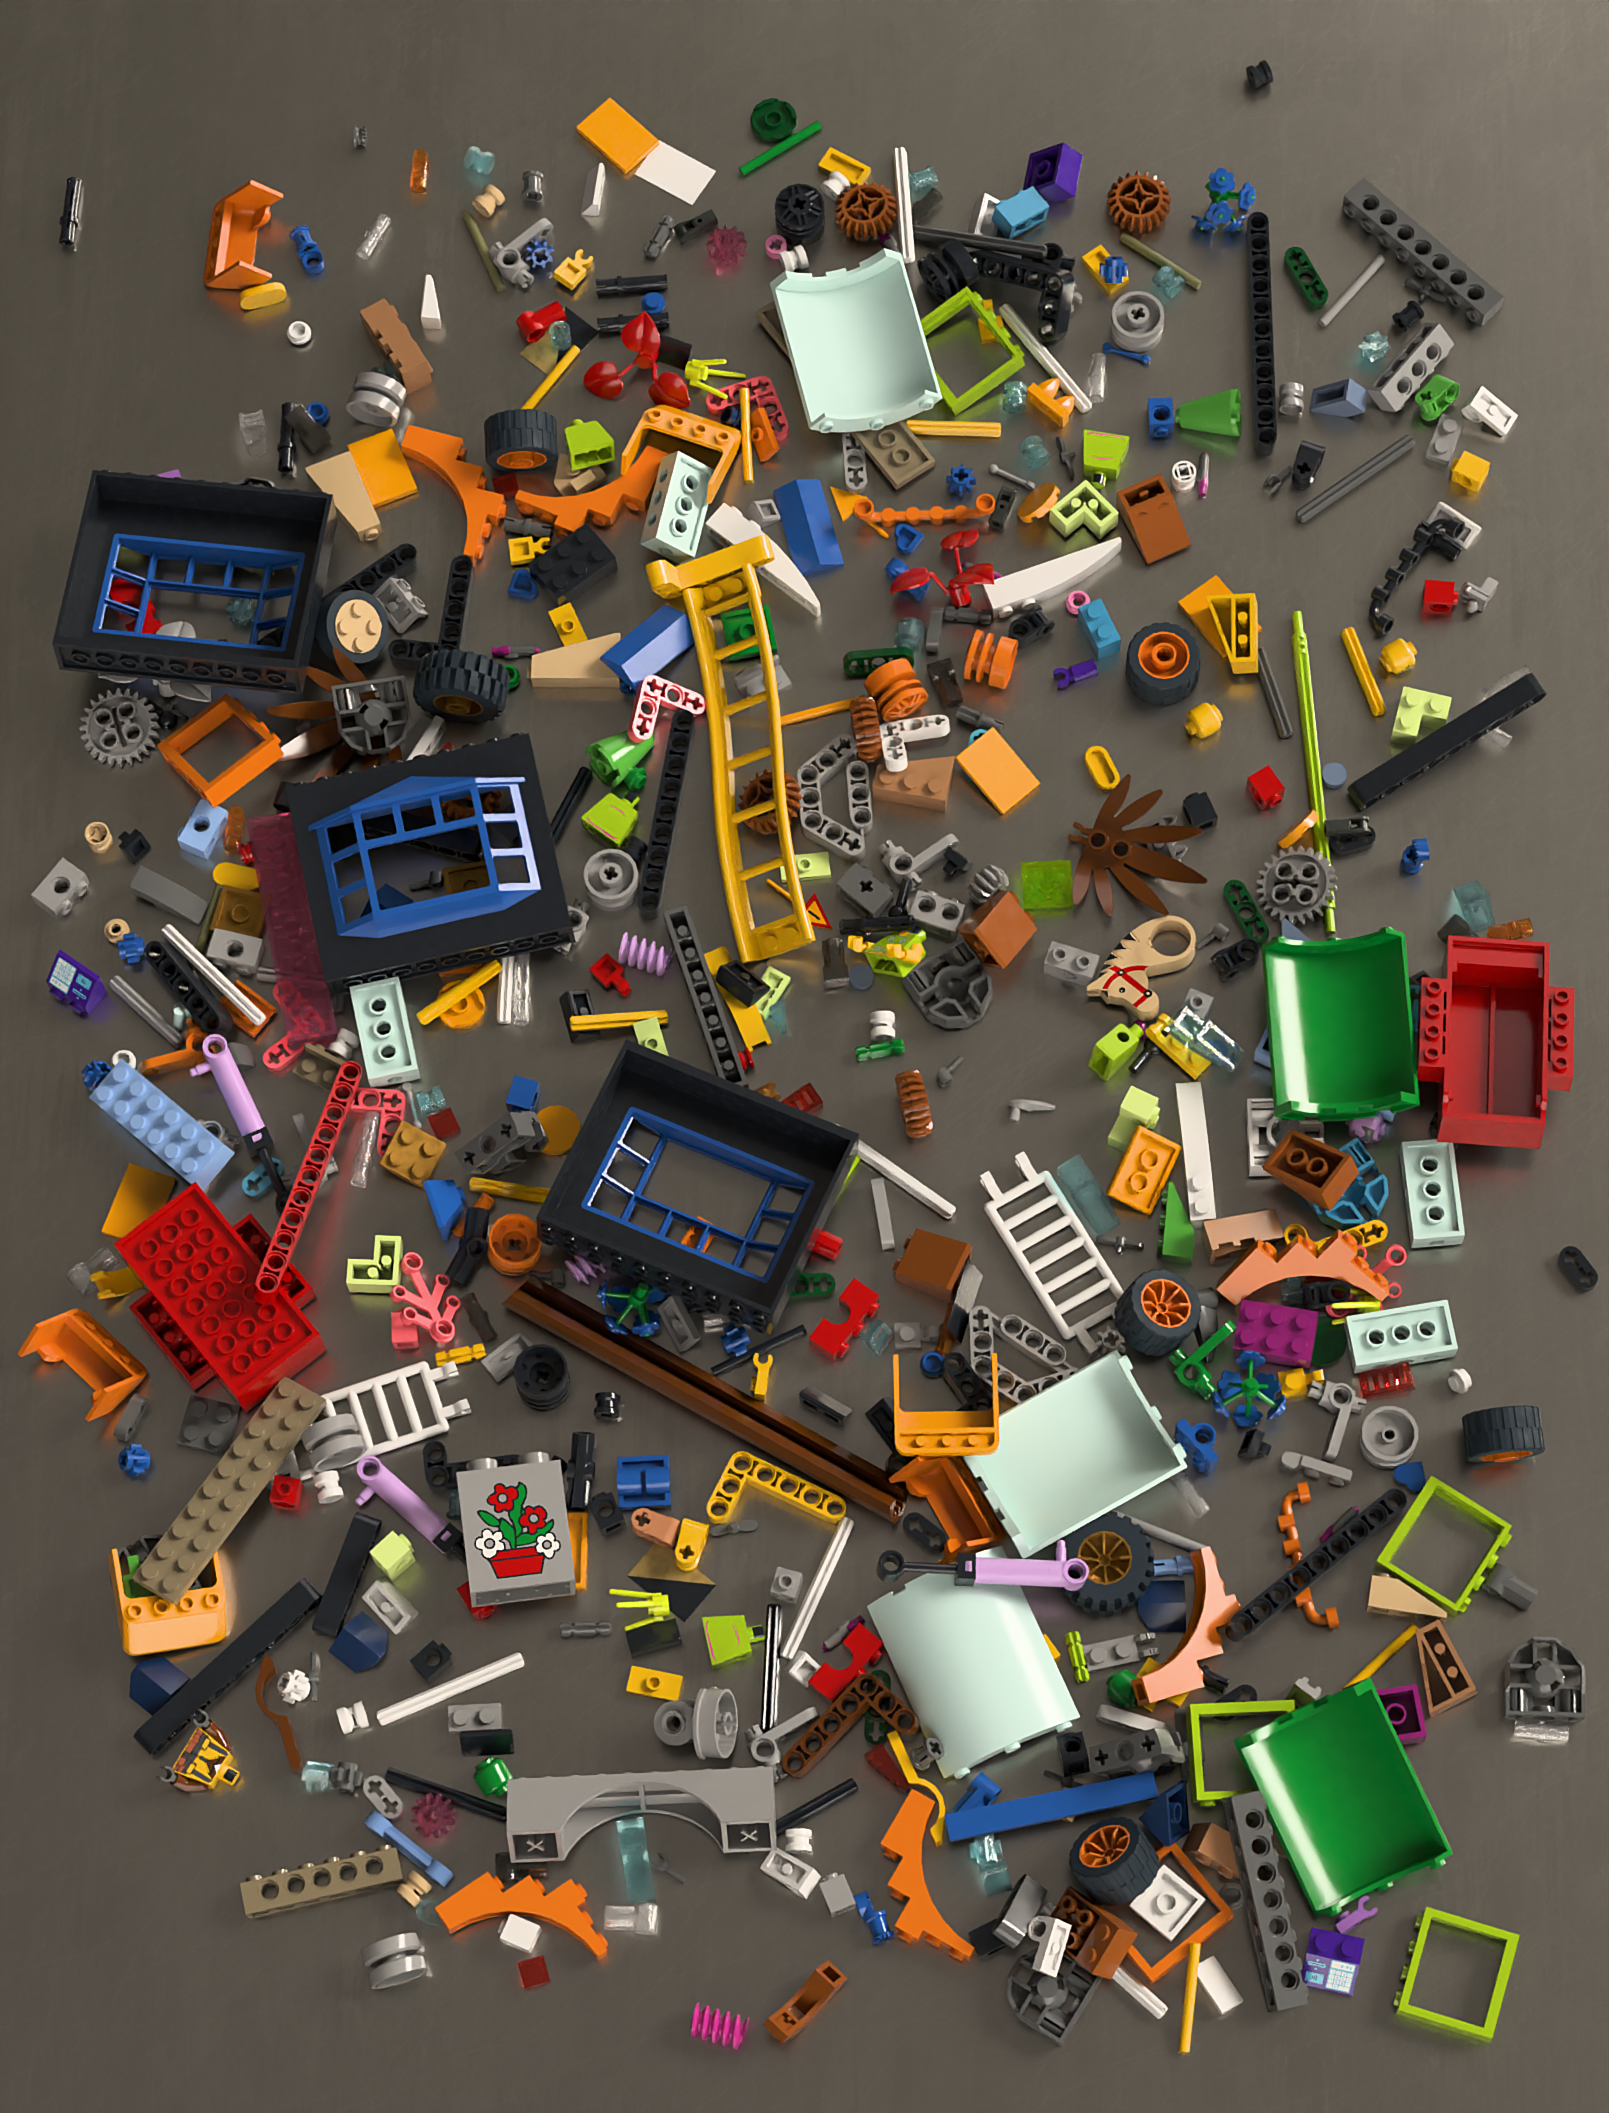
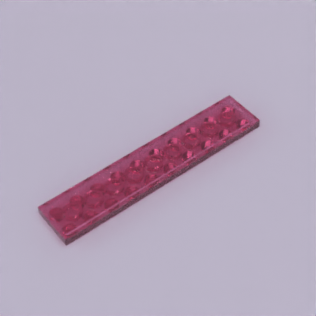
M291 812L246 819L288 1046L337 1038L338 1032L331 996L324 979Z

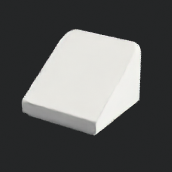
M798 1650L793 1659L789 1660L783 1667V1671L807 1689L809 1686L808 1681L821 1666L806 1652Z

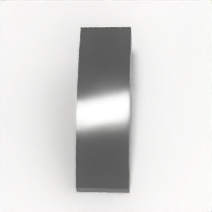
M140 866L129 886L132 894L154 903L155 907L197 926H200L209 906L207 901L143 866Z

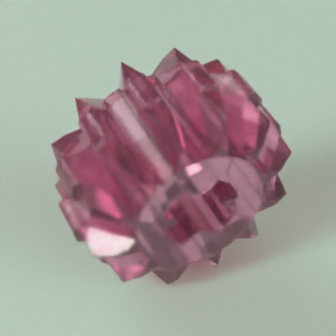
M725 224L722 230L716 227L714 229L715 233H709V241L706 243L710 258H716L718 265L725 261V264L728 266L731 260L738 263L739 257H744L747 247L744 233L742 231L737 232L736 226L728 229V226Z
M431 1792L425 1795V1799L419 1797L416 1800L417 1806L411 1808V1811L416 1814L411 1818V1822L419 1823L415 1830L419 1832L424 1829V1837L427 1838L431 1833H433L435 1838H439L441 1832L447 1834L450 1831L449 1825L455 1823V1819L451 1815L456 1812V1809L447 1807L451 1803V1799L443 1802L442 1793H438L434 1799ZM431 1811L435 1812L434 1816L437 1817L435 1820L432 1819Z

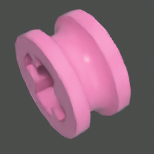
M772 235L766 240V253L770 258L779 259L778 253L784 250L787 251V243L784 237ZM777 244L779 246L780 244V249L775 250L774 248L772 250V245Z

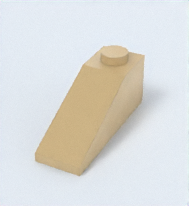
M1377 1573V1576L1372 1575L1369 1584L1367 1612L1431 1622L1439 1619L1441 1623H1445L1447 1612L1399 1579H1394L1392 1575L1387 1573Z

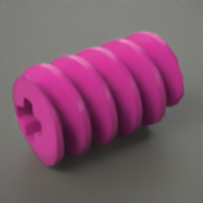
M697 2003L691 2021V2036L695 2038L701 2031L702 2040H706L711 2034L713 2043L716 2044L720 2037H722L723 2046L726 2047L732 2040L733 2049H737L744 2040L749 2017H747L744 2023H741L740 2014H737L732 2021L730 2020L729 2011L722 2018L720 2017L719 2008L713 2014H710L709 2006L706 2005L701 2012L699 2011V2003Z

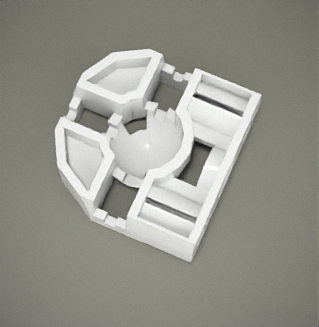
M1273 1098L1247 1099L1246 1125L1249 1176H1272L1263 1170L1262 1166L1290 1129L1304 1135L1305 1132L1318 1131L1319 1138L1313 1139L1325 1144L1323 1122H1318L1317 1117L1304 1116L1305 1119L1303 1121L1283 1120V1118H1277L1274 1115ZM1279 1126L1280 1131L1275 1136L1272 1130ZM1258 1127H1267L1266 1140L1268 1145H1259Z

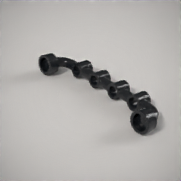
M1456 517L1451 520L1438 519L1433 521L1426 530L1422 528L1416 530L1413 536L1416 544L1412 549L1408 547L1402 549L1399 555V560L1402 563L1398 568L1391 566L1385 574V579L1388 582L1384 587L1377 585L1371 593V598L1374 601L1369 608V617L1375 624V631L1386 635L1392 629L1394 618L1385 613L1380 616L1379 609L1390 600L1391 593L1395 587L1404 581L1406 572L1417 563L1420 553L1431 544L1434 534L1439 529L1445 528L1446 535L1457 539L1464 530V521Z

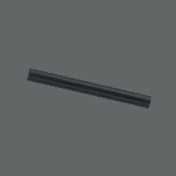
M802 1324L747 1350L746 1353L740 1356H734L710 1369L716 1377L752 1360L755 1353H759V1356L807 1334V1331Z

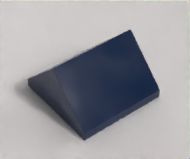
M1186 1780L1179 1781L1161 1793L1138 1818L1164 1846H1171L1190 1832Z

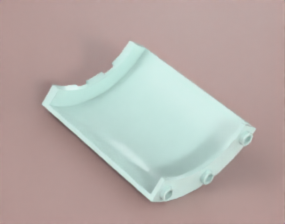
M884 248L872 257L859 262L860 267L850 271L843 268L826 272L824 277H812V273H795L785 270L770 282L809 429L817 430L821 433L855 432L869 429L880 430L886 425L902 421L924 410H929L942 399L901 253Z
M1117 1350L1000 1414V1441L995 1453L981 1456H962L975 1478L980 1477L982 1480L978 1483L981 1491L1005 1532L1010 1535L1013 1545L1023 1559L1187 1468L1183 1459L1187 1455L1180 1443L1175 1444L1159 1422L1162 1419L1155 1405L1150 1407L1130 1372L1133 1369L1131 1362L1126 1355L1122 1357Z
M1002 1545L976 1553V1557L1007 1558ZM927 1573L904 1584L906 1588L894 1594L891 1591L867 1606L912 1709L919 1719L926 1740L929 1737L936 1738L943 1745L944 1756L936 1760L944 1779L955 1776L956 1779L962 1778L970 1774L969 1769L1003 1751L1006 1754L1011 1753L1021 1747L1020 1743L1056 1729L1058 1733L1066 1731L1073 1727L1071 1722L1080 1717L1020 1585L974 1583L973 1587L955 1586V1574Z

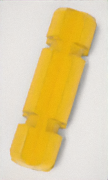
M480 1343L473 1345L472 1348L466 1346L449 1350V1353H445V1351L435 1354L437 1366L441 1367L452 1361L455 1364L472 1361L471 1358L476 1360L485 1358L486 1353L484 1345Z

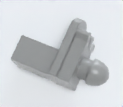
M1488 577L1481 588L1470 582H1465L1461 586L1460 592L1463 596L1461 601L1467 604V611L1470 613H1474L1477 610L1482 612L1495 593L1499 582Z

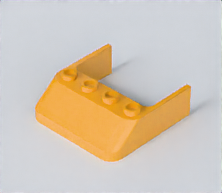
M657 405L646 410L622 454L621 475H626L649 429L678 437L722 453V457L708 482L706 503L711 504L741 446V432L737 428L667 405Z
M992 1353L991 1356L992 1407L987 1411L904 1412L900 1409L898 1354L893 1355L895 1448L899 1454L907 1457L991 1455L997 1451L1000 1441L997 1353Z
M117 1549L110 1551L108 1562L122 1647L127 1654L138 1656L219 1643L226 1634V1600L218 1551L208 1562L212 1587L188 1590L176 1606L158 1595L133 1599L126 1597L123 1589Z

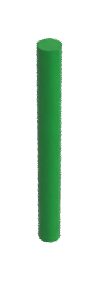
M818 120L742 165L739 167L740 173L743 176L819 131L822 129Z

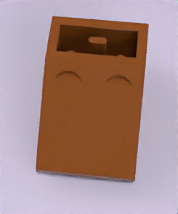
M1161 473L1117 492L1116 506L1147 565L1191 546L1173 496Z
M1071 1886L1067 1887L1050 1916L1072 1925L1064 1951L1091 1974L1107 1979H1112L1138 1935L1121 1919Z

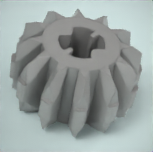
M988 865L975 875L970 881L971 884L968 885L967 890L971 899L976 904L978 903L982 906L999 890L1006 891V887L1009 885L1008 877L1001 868H998L996 865Z

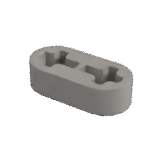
M377 1775L370 1776L364 1781L363 1791L379 1813L388 1821L400 1819L404 1813V1805L386 1781ZM373 1782L376 1785L381 1783L382 1785L379 1788L384 1795L379 1797L375 1792L370 1794V1784ZM386 1799H388V1801L392 1805L396 1803L398 1804L396 1806L397 1812L395 1814H393L392 1812H389L387 1814L385 1813L388 1810L387 1806L384 1803Z

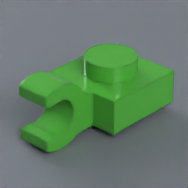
M138 1555L128 1556L130 1575L123 1576L126 1597L133 1599L154 1596L153 1592L137 1584L132 1578L142 1565L140 1557Z

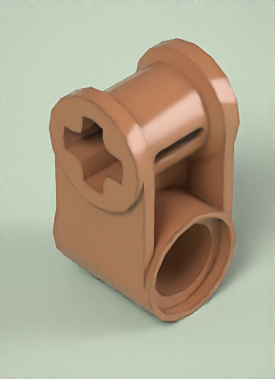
M646 1508L637 1509L631 1518V1527L634 1534L665 1548L672 1549L674 1547L682 1524L679 1520ZM643 1518L647 1519V1524L645 1523L643 1527L639 1526V1522Z

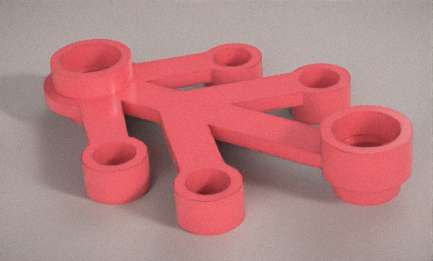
M1398 1244L1389 1246L1385 1252L1386 1257L1371 1270L1375 1274H1383L1392 1265H1402L1407 1258L1405 1249ZM1358 1245V1249L1364 1250V1254L1361 1257L1365 1259L1367 1257V1250L1363 1245ZM1393 1250L1400 1251V1256L1396 1259L1391 1257ZM1390 1282L1388 1284L1389 1289L1392 1286H1397L1399 1290L1396 1294L1389 1293L1388 1296L1398 1298L1402 1293V1288L1399 1283ZM1353 1285V1286L1351 1287V1288H1355V1289L1364 1290V1289H1362V1288H1360V1287H1358V1286H1355V1285ZM1334 1290V1297L1341 1298L1345 1295L1344 1292ZM1350 1293L1348 1300L1345 1302H1352L1359 1295ZM1380 1302V1311H1382L1383 1305ZM1327 1305L1326 1311L1332 1318L1339 1319L1348 1316L1350 1312H1357V1308L1336 1310L1331 1305Z
M409 1252L400 1261V1267L404 1274L410 1276L419 1296L407 1291L402 1285H396L390 1291V1298L396 1303L405 1301L427 1312L430 1319L418 1314L414 1308L407 1307L400 1315V1319L404 1324L411 1325L415 1323L429 1330L431 1337L435 1341L448 1343L455 1334V1328L451 1321L454 1313L460 1307V1300L456 1296H448L443 1302L445 1311L441 1318L437 1308L444 1290L450 1284V1279L445 1274H438L432 1282L434 1289L430 1295L419 1272L423 1265L422 1258L417 1253Z

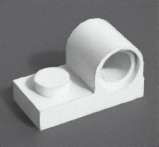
M1483 386L1478 387L1472 392L1461 409L1462 414L1467 419L1476 423L1484 421L1501 436L1507 434L1518 416Z
M779 1848L771 1851L760 1867L764 1873L782 1882L791 1891L804 1899L808 1898L821 1878L814 1868Z
M1036 1916L1030 1921L1027 1930L1028 1935L1032 1940L1040 1943L1032 1969L1048 1976H1057L1072 1925L1059 1919L1045 1916Z

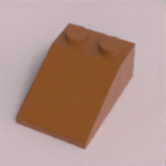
M1290 1129L1262 1166L1263 1170L1309 1202L1331 1211L1359 1174L1351 1155L1293 1129Z

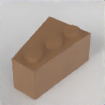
M955 756L907 761L906 769L899 772L887 770L885 764L877 765L872 787L873 799L946 811L955 769Z
M1268 1208L1259 1209L1254 1213L1204 1221L1200 1236L1209 1265L1242 1256L1258 1239L1264 1243L1269 1242L1273 1247L1282 1245L1284 1241V1234L1276 1210H1268Z
M1438 1619L1417 1630L1416 1637L1429 1714L1433 1717L1478 1694L1440 1620Z
M1212 1822L1193 1824L1181 1849L1184 1854L1217 1870L1224 1877L1240 1881L1230 1832ZM1253 1845L1251 1846L1254 1853L1259 1851L1258 1848ZM1260 1866L1257 1874L1261 1880L1265 1877V1870Z

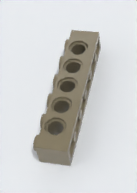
M385 1845L376 1848V1852L366 1854L365 1851L354 1852L350 1854V1858L340 1860L339 1857L328 1858L324 1860V1864L314 1866L313 1863L302 1864L298 1866V1870L288 1872L287 1869L276 1870L272 1872V1876L262 1878L261 1875L250 1876L246 1878V1882L240 1883L245 1914L250 1919L405 1883L397 1848ZM371 1863H379L381 1868L378 1873L373 1875L367 1873V1868ZM345 1869H354L355 1874L352 1879L348 1881L341 1879V1874ZM319 1875H328L329 1880L326 1885L322 1887L316 1886L315 1881ZM293 1881H302L303 1885L300 1891L296 1893L290 1892L289 1887ZM267 1887H276L274 1897L270 1899L264 1898L263 1893Z

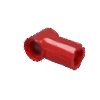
M555 301L536 312L526 311L516 319V324L529 343L539 341L547 330L567 320V317L560 303Z
M821 1230L812 1251L835 1260L844 1240Z

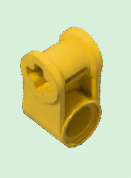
M686 1518L683 1519L675 1549L676 1565L680 1570L689 1572L697 1567L702 1549L707 1540L709 1524ZM686 1554H691L687 1559H683Z

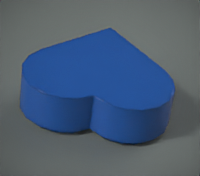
M906 523L898 524L894 529L897 551L901 555H910L924 539V534Z
M518 569L512 576L507 592L508 595L530 600L536 597L538 588L528 570Z
M1422 1461L1399 1465L1393 1474L1395 1482L1398 1485L1406 1486L1407 1490L1413 1494L1420 1493L1426 1484Z

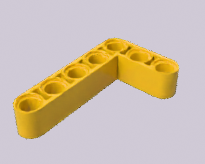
M760 535L676 567L666 560H658L647 564L645 569L652 591L665 599H672L681 596L684 589L703 588L743 571L742 566L751 563L753 568L768 564L775 560V556L768 535Z
M744 1451L736 1452L730 1458L706 1507L710 1522L715 1525L727 1523L747 1484L828 1523L839 1524V1521L846 1517V1504L841 1497ZM739 1461H746L749 1464L748 1468L742 1471L737 1470L735 1465ZM762 1472H769L772 1478L769 1481L763 1482L758 1479V1476ZM729 1483L737 1486L736 1491L733 1493H726L723 1488ZM785 1483H792L795 1489L790 1493L782 1491L781 1487ZM809 1494L818 1496V1500L814 1504H809L804 1499ZM832 1505H838L842 1509L837 1515H832L827 1510ZM716 1506H722L726 1509L725 1513L721 1516H715L712 1514V1510Z

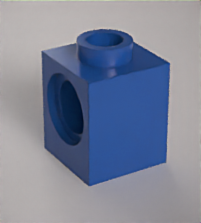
M1172 397L1148 398V435L1164 437L1168 434H1173ZM1161 416L1164 417L1165 420L1159 421L1155 418Z
M515 1075L506 1100L507 1111L516 1113L520 1111L533 1112L540 1093L539 1082Z

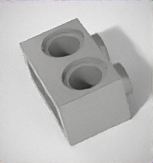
M918 890L909 915L914 916L915 920H911V922H915L916 928L956 940L958 935L956 927L964 919L965 905L955 898L945 899L939 897L937 893L930 890ZM922 906H930L932 910L930 912H922L920 908ZM947 913H952L956 917L953 920H946L943 916Z

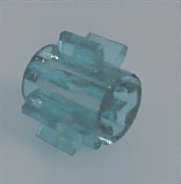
M1379 331L1373 333L1372 336L1369 333L1363 337L1365 342L1359 345L1362 348V357L1369 358L1371 363L1376 361L1377 358L1383 360L1387 357L1385 352L1391 349L1387 342L1388 337L1379 335Z
M237 598L235 601L230 600L226 611H228L227 615L230 616L229 620L239 626H246L248 621L253 622L256 610L254 601L246 598Z
M1300 1276L1286 1278L1287 1282H1281L1282 1301H1288L1290 1307L1302 1306L1305 1298L1303 1289L1300 1288V1283L1307 1282V1280L1301 1281Z
M993 1834L974 1837V1843L969 1844L971 1859L977 1858V1864L979 1865L997 1862L996 1856L1002 1855L1000 1840L994 1841Z

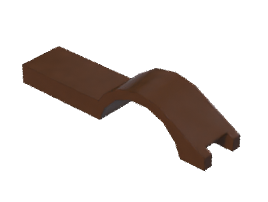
M269 1655L263 1657L255 1687L256 1700L265 1716L279 1725L289 1764L295 1775L305 1771L291 1722L287 1716L277 1715L269 1711L264 1701L265 1688L269 1680L277 1674L274 1662Z

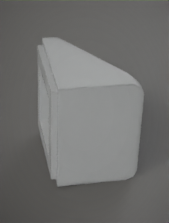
M772 499L753 501L746 510L749 520L756 522L761 529L781 521V516Z

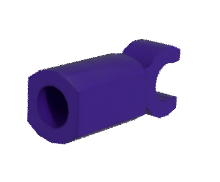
M1094 659L1069 666V669L1057 668L1053 671L1054 677L1063 676L1065 678L1057 683L1058 688H1065L1072 681L1075 683L1098 675Z

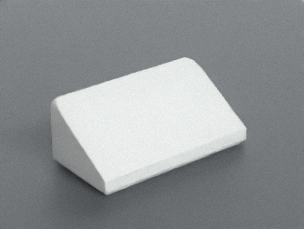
M603 163L596 165L587 174L581 209L582 215L597 217L599 215L605 181Z
M986 193L978 197L967 233L996 237L998 227L993 223L992 216L994 207L1000 201Z
M1438 502L1426 522L1430 525L1438 519L1451 520L1454 517L1464 521V530L1457 539L1446 536L1467 549L1482 528L1445 503ZM1442 528V529H1439L1438 531H1440V532H1441V531H1444V532H1445L1446 529H1445V528Z
M386 1577L376 1579L361 1597L395 1635L419 1614Z
M1214 1955L1199 1963L1197 1980L1221 2016L1244 2001Z

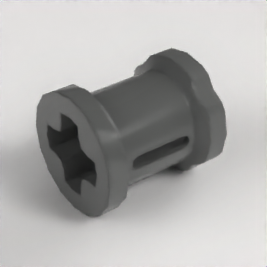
M532 170L524 172L522 177L524 181L522 198L530 202L541 200L543 198V193L540 191L543 174Z
M929 1737L924 1741L923 1746L920 1748L916 1747L910 1751L911 1763L919 1770L927 1769L933 1760H939L944 1756L943 1745L936 1738Z

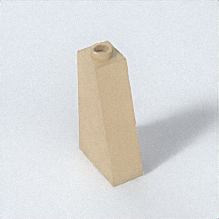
M350 451L305 468L308 480L317 492L333 494L336 514L360 542L374 540L383 534L380 521Z
M613 633L532 655L531 664H527V679H531L533 688H620L621 678L600 660V657L621 641L620 633Z

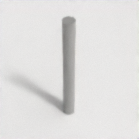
M1378 255L1318 320L1322 327H1326L1381 267L1385 262L1381 255Z
M1121 1512L1117 1513V1516L1121 1518L1126 1515ZM1128 1516L1132 1518V1524H1139L1143 1528V1533L1192 1552L1208 1547Z

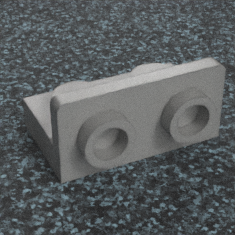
M389 577L372 596L382 605L387 619L397 632L403 633L418 617L425 618L428 613L424 610V603L409 591L411 587L405 580Z
M775 655L773 656V663L779 695L792 688V683L781 667L780 659ZM761 660L758 665L750 669L744 668L734 677L735 687L742 699L765 691ZM763 701V702H761V703H758V704L753 705V706L748 707V708H749V710H750V709H752V708H754V707H756V706H758V705H760V704H762V703H764V702H766V701Z

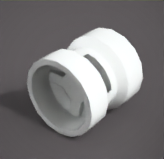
M802 245L794 247L789 252L784 250L778 253L783 271L794 272L795 269L809 267Z
M1180 461L1173 466L1171 485L1174 490L1180 493H1187L1194 488L1195 466L1188 461Z
M875 1011L870 1014V1023L873 1025V1029L870 1031V1040L874 1042H890L895 1039V1030L892 1028V1024L895 1022L893 1012Z
M340 1028L336 1033V1040L330 1043L327 1051L333 1056L339 1054L349 1061L352 1057V1050L360 1044V1038L354 1033Z
M335 1470L325 1471L313 1477L314 1485L319 1490L317 1497L320 1504L336 1502L344 1497L342 1488L338 1486L340 1479L338 1472Z
M362 1701L354 1703L350 1708L342 1707L336 1709L344 1734L352 1732L357 1727L365 1728L369 1726Z

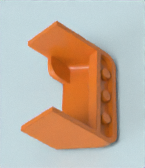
M250 180L216 203L212 212L203 275L205 285L212 288L245 290L260 286L272 278L271 273L253 266L257 230L268 223L271 216L270 206L282 199L283 193Z
M77 1308L35 1324L17 1353L20 1357L37 1351L41 1358L47 1362L63 1360L95 1390L91 1396L93 1406L85 1417L88 1422L112 1412L142 1382L147 1374L145 1366L89 1313Z
M919 1456L889 1478L890 1483L905 1481L906 1488L912 1495L926 1497L950 1538L944 1544V1554L946 1557L938 1563L950 1564L955 1561L957 1553L976 1554L995 1546L1005 1538V1531L961 1456Z

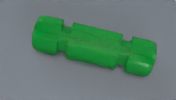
M901 1038L893 1039L892 1042L883 1041L869 1044V1047L862 1045L855 1048L858 1061L868 1060L867 1057L873 1059L891 1055L892 1052L899 1054L905 1051L904 1042Z

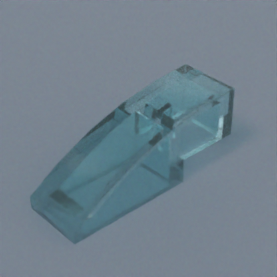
M1186 1006L1176 1012L1164 1029L1193 1052L1231 1072L1234 1071L1246 1054L1239 1045L1210 1020L1202 1021Z
M1079 1154L1057 1167V1174L1071 1192L1072 1199L1098 1236L1105 1234L1120 1224V1220L1106 1195Z
M643 1816L616 1820L629 1903L655 1899Z

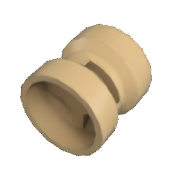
M488 184L483 189V194L477 195L472 204L480 214L489 218L495 212L494 208L500 206L505 201V197L495 186Z
M93 822L86 827L85 838L91 850L95 853L109 851L113 844V838L107 825L102 822Z
M412 1870L407 1876L408 1880L404 1884H400L395 1891L415 1908L420 1902V1897L423 1894H427L432 1889V1886L417 1872Z

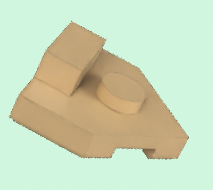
M560 453L554 488L561 497L587 493L607 480V475L599 465L572 471L568 455Z

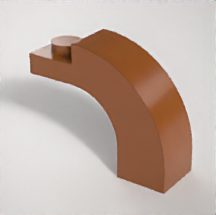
M827 1960L812 1973L800 1990L782 2008L766 2020L763 2026L782 2044L788 2039L791 2040L829 2002L846 1981L847 1977Z

